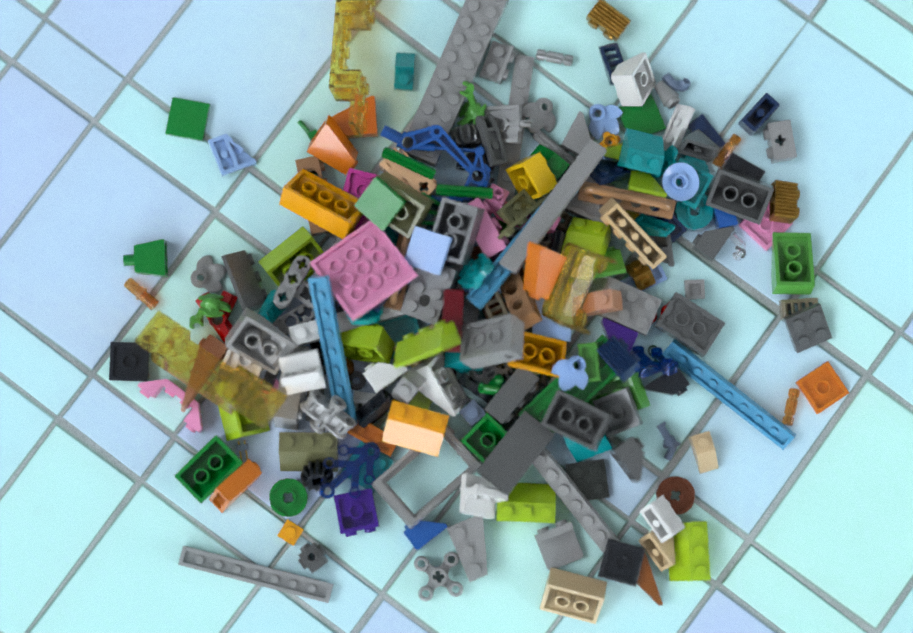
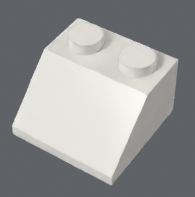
M642 52L618 64L611 75V80L617 91V97L622 106H643L656 85L646 52Z
M372 362L364 368L365 372L363 375L374 391L378 393L403 377L408 372V369L403 366L395 369L392 364L380 362L375 364Z

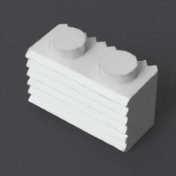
M663 495L640 510V513L647 520V523L654 530L661 543L685 528L681 518L676 515L669 501Z

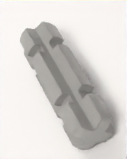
M542 49L537 50V60H546V62L556 64L564 63L566 66L572 65V55L566 54L565 56L563 53L545 52Z

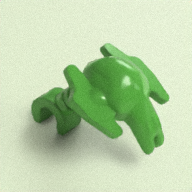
M463 81L462 84L467 86L465 91H460V94L467 97L468 102H465L461 108L459 117L462 118L464 115V118L457 122V125H466L471 122L475 124L477 116L482 115L484 117L487 105L484 104L481 107V104L477 102L473 94L474 85L468 81Z
M207 293L206 295L199 296L198 300L203 301L200 303L201 308L198 309L197 314L189 318L190 328L194 329V323H199L201 327L204 326V316H223L224 313L219 310L231 312V306L220 300L223 299L222 295Z

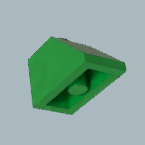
M539 144L529 156L540 152L545 157L547 165L555 175L557 182L568 170L570 164L552 150Z

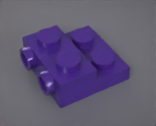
M372 488L333 496L341 534L350 537L357 535V531L364 530L365 533L375 532L376 527H380Z

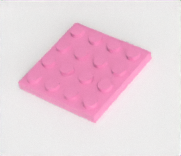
M370 220L310 262L318 276L329 275L332 294L352 321L358 319L417 277L416 272L384 231L380 230Z

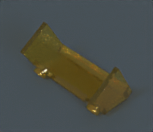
M569 242L565 245L561 254L566 256L567 259L549 299H545L543 303L542 315L562 327L590 335L591 331L583 328L587 322L586 312L582 309L595 273L600 274L602 271H605L608 262L616 264V260Z

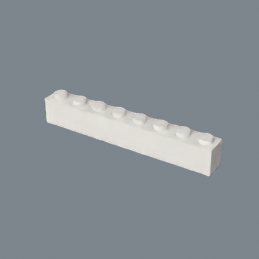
M428 295L421 298L422 306L429 305L430 297ZM384 308L378 323L407 314L401 313L398 310ZM345 311L336 313L340 333L363 326L351 324L346 317ZM316 319L288 327L289 337L296 343L295 348L320 341Z

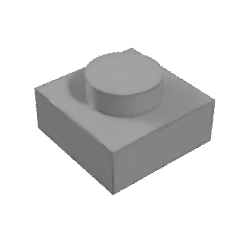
M704 279L684 281L685 298L688 300L705 299Z

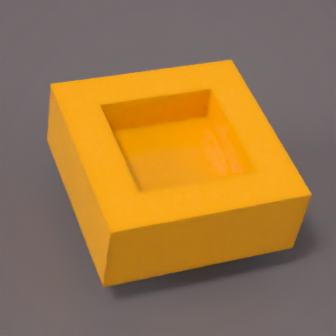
M287 519L277 536L294 546L304 529Z

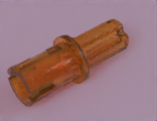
M132 278L125 282L124 287L136 296V300L142 301L150 310H153L158 305L159 301L147 292V288H143Z

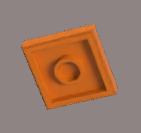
M828 361L795 382L816 414H819L849 394V391Z

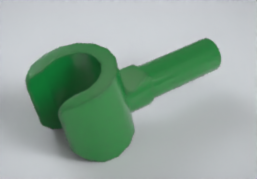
M299 120L297 123L303 128L311 141L317 130L310 131L302 120Z

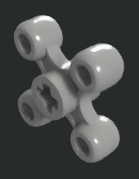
M453 551L447 552L443 563L437 567L432 566L425 556H418L415 559L414 567L418 571L427 573L429 577L428 584L421 587L418 591V596L422 601H430L434 590L439 586L447 588L449 594L453 597H459L463 593V585L460 582L452 581L448 576L449 570L459 562L457 553ZM449 556L455 557V561L453 563H450L448 561ZM419 560H423L425 562L424 567H420L418 565ZM436 571L444 574V578H441L442 581L440 582L433 578V575H436ZM458 586L459 592L454 593L452 587ZM424 590L429 591L430 595L428 597L422 595Z

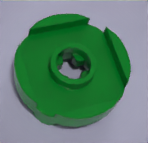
M286 478L279 480L272 486L269 492L271 508L280 516L292 517L298 515L307 505L308 493L306 488L296 479ZM291 492L294 500L286 503L283 495Z

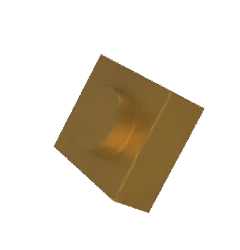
M639 259L625 266L637 289L642 291L656 283L651 269L648 265L644 266Z

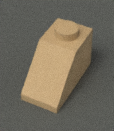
M710 431L688 437L699 473L718 469L716 450Z
M650 529L638 540L661 572L675 564L673 536L661 543L654 530Z

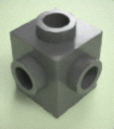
M308 542L300 548L301 553L298 555L300 557L298 561L304 569L308 568L311 573H314L329 561L325 556L327 552L321 544L313 543L311 545ZM310 553L315 555L314 560L310 559Z

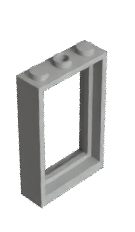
M449 425L446 427L443 438L469 467L416 514L408 508L387 482L421 452L410 450L372 483V487L410 530L461 486L462 474L474 475L481 466L479 464L481 462L475 454H470L467 447L461 442L462 439L458 440L454 436L455 432Z

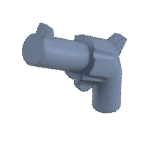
M664 421L656 427L664 438L663 447L668 448L664 458L671 461L677 446L681 445V443L677 442L673 435H670Z

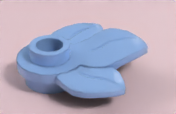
M594 104L590 107L589 118L591 122L589 130L597 140L601 138L604 132H610V134L619 133L620 128L616 118L622 115V111L617 106ZM596 110H601L602 115L600 117L595 116Z
M575 355L571 356L568 360H560L552 368V373L559 376V387L562 391L570 390L575 385L580 389H584L588 383V376L585 372L586 363L581 356ZM574 362L578 365L576 369L573 367Z

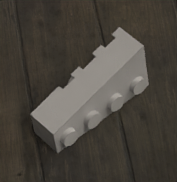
M309 346L294 348L290 354L308 351ZM281 380L279 381L273 415L275 427L298 430L299 420L302 419L303 415L300 403L305 400L306 392L287 395L286 387L282 386Z

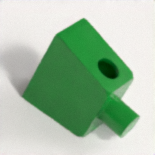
M160 239L134 245V254L123 255L124 266H134L135 273L140 275L168 277L167 241Z

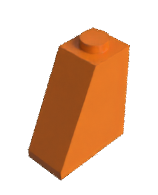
M370 96L332 116L348 139L378 137L375 96Z
M328 115L310 141L307 152L346 175L349 168L354 169L356 167L358 151L335 120Z
M531 241L528 242L523 289L530 292V297L536 300H540V297L546 300L549 299L567 257Z
M248 459L214 490L209 500L221 513L260 477L262 472L259 465Z

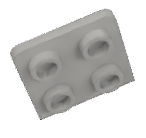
M561 520L555 523L556 527L548 529V526L537 530L538 534L534 535L548 570L551 567L559 568L583 557L571 521Z

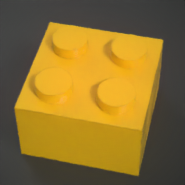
M540 152L523 158L505 169L517 192L519 193L525 189L533 199L542 197L557 185L555 175L550 171L545 157Z

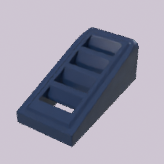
M617 42L599 47L610 85H614L611 75L615 70L611 68L624 62ZM615 51L614 54H610V55H607V56H606V54H605V53H608V52ZM615 58L618 59V60H615V61L608 62V60H612V59H615Z

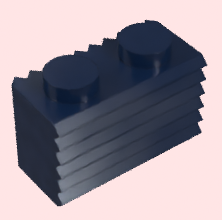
M765 93L741 119L738 125L750 136H753L779 108V103L768 93Z
M613 335L596 351L615 374L625 382L641 368L638 363L640 358L634 351L630 353L626 349L629 346L622 338L618 340Z

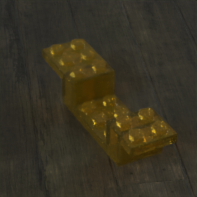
M336 0L329 89L336 101L350 102L349 126L356 138H363V133L367 130L365 113H368V102L366 101V95L370 93V85L366 82V76H363L361 69H349L348 65H346L347 59H350L348 41H351L352 38L351 31L372 30V24H375L373 6H376L377 0Z
M159 310L135 339V343L151 353L153 363L232 415L236 410L263 429L266 428L287 399V395L242 365L238 364L234 369L191 340V331Z

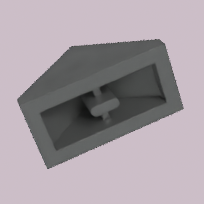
M697 129L687 135L677 149L678 153L710 162L719 150V147L702 131Z

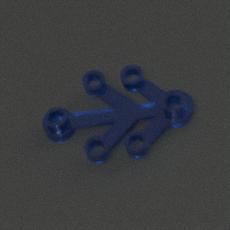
M643 346L632 348L640 358L638 363L641 368L637 371L640 378H647L659 372H662L664 375L677 373L679 363L674 359L666 358L662 353V348L655 347L651 349V357L659 362L652 361L644 353Z
M373 442L365 443L362 447H348L342 444L337 448L340 456L348 454L360 455L355 461L334 460L331 457L323 460V466L326 469H332L333 467L346 469L332 482L324 483L319 487V495L322 498L329 499L333 497L335 489L350 475L351 488L348 492L351 498H358L361 495L359 488L360 466L365 462L366 475L363 477V482L366 485H372L375 481V476L373 475L374 461L380 455L379 446ZM343 446L347 449L345 454L340 452V448ZM369 448L374 450V454L371 456L367 453ZM328 459L332 461L331 467L326 466ZM367 476L372 477L371 483L366 482ZM326 487H329L331 489V492L328 495L324 493V489ZM353 489L358 490V494L356 496H353L351 493Z

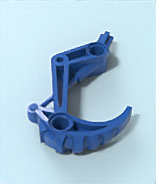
M386 125L384 126L380 136L397 143L396 147L405 151L421 150L435 152V150H446L469 173L464 186L489 187V172L491 170L483 163V147L478 146L475 149L459 148L440 125H433L410 132L403 131V133ZM405 137H411L413 139L412 147L405 148L402 145V140ZM436 140L441 146H435V144L429 142ZM463 152L475 153L474 162H471ZM476 170L481 171L483 174L480 181L472 179V173ZM431 195L437 201H442V197ZM447 196V197H445V198L453 199V200H456V201H459V202H462V203H463V201H465V200H467V201H471V200H472V198H469V197H456V196Z

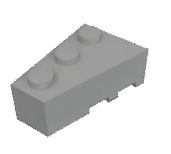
M473 516L447 527L469 582L488 575L483 518Z

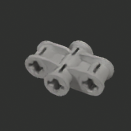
M303 255L296 257L289 271L285 274L284 281L279 285L273 299L277 308L285 309L290 305L300 284L309 272L311 265L308 257ZM304 262L305 266L302 269H299L298 264ZM285 295L286 301L279 302V297Z
M312 390L309 394L310 396L300 403L302 411L313 418L310 421L311 428L319 434H322L327 429L336 438L344 439L346 433L356 426L355 420L343 411L346 408V403L339 396L334 395L329 400L321 392Z

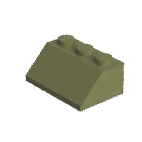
M384 172L378 175V177L407 201L389 224V227L410 239L415 226L419 227L426 219L434 201L390 173Z
M279 432L280 471H303L304 465H308L309 461L316 463L318 459L319 463L326 461L327 465H331L332 472H338L339 439L332 433Z

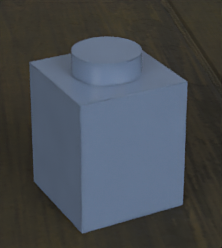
M474 399L459 411L471 427L486 415Z

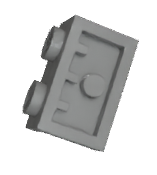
M492 41L479 77L500 85L502 80L506 81L509 74L507 66L509 62L513 63L516 52H513L514 46L510 45L509 47Z

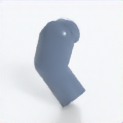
M670 73L662 77V80L676 92L688 90L691 84L687 78L675 80Z

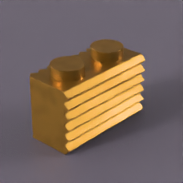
M599 0L586 18L590 27L595 30L597 28L601 30L603 36L610 41L612 39L617 41L631 22L629 18L604 0Z
M775 180L771 184L774 187V191L770 198L769 221L791 224L799 217L800 209L797 207V201L800 197V190L797 187L798 183Z

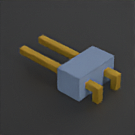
M244 440V444H240V441H238L236 449L239 451L241 461V451L244 450L248 460V443H246V440Z

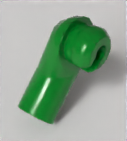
M495 375L489 384L481 383L478 391L484 394H497L503 385V377Z

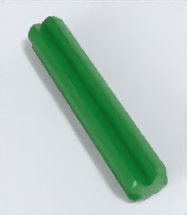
M385 147L381 155L383 158L424 177L433 179L436 174L435 169L388 147Z
M438 184L436 186V194L492 199L493 189Z

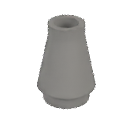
M663 80L654 86L664 107L671 109L680 102L679 94L665 84Z

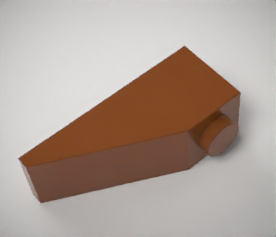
M645 553L637 585L657 605L661 606L663 603Z

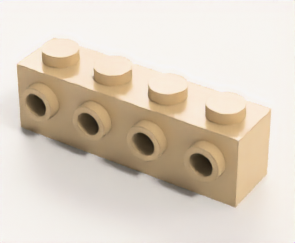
M611 198L598 210L602 215L600 217L602 222L606 226L610 224L614 228L612 232L619 239L623 237L627 242L625 246L632 253L636 251L640 255L637 258L644 266L648 264L654 269L667 257L662 249L614 198Z

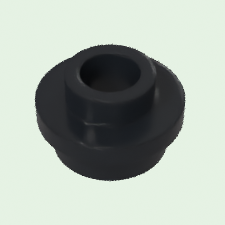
M354 371L349 375L352 390H361L365 386L366 378L363 373ZM355 377L360 379V383L357 385L353 383Z

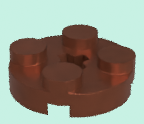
M679 476L668 477L659 484L656 490V499L663 495L669 501L676 515L686 513L693 506L695 490L692 484L685 478ZM673 490L675 492H680V499L678 501L676 499H671V492Z

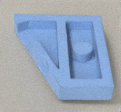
M227 134L208 140L221 176L256 164V160L251 158L242 147L234 143L233 139Z

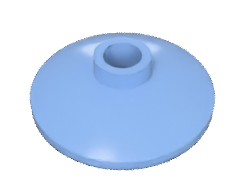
M672 164L663 174V189L673 200H689L698 190V174L689 164ZM677 179L681 182L680 186L676 185Z

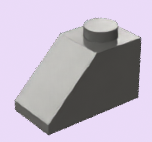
M731 226L705 231L702 235L698 233L692 242L695 245L692 250L712 262L735 228Z

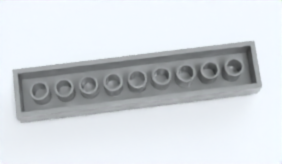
M465 0L408 132L440 125L450 136V131L453 129L466 99L465 96L460 94V91H465L467 88L462 83L463 81L473 83L509 0ZM405 137L402 145L405 148L412 147L413 139ZM436 140L429 142L435 144V146H441ZM411 150L405 152L409 157L436 168L443 150H435V152Z

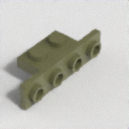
M523 189L501 207L496 213L508 227L497 238L499 240L504 236L508 238L516 231L514 229L515 226L521 227L528 221L526 217L528 215L532 216L552 190L536 203L527 191Z

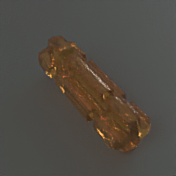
M733 134L729 142L719 152V156L714 159L713 164L716 167H722L725 160L729 158L736 148L735 146L739 144L741 138L738 135Z
M789 389V398H787L784 411L785 416H783L782 420L784 425H793V416L796 413L798 403L797 398H799L800 394L798 389Z

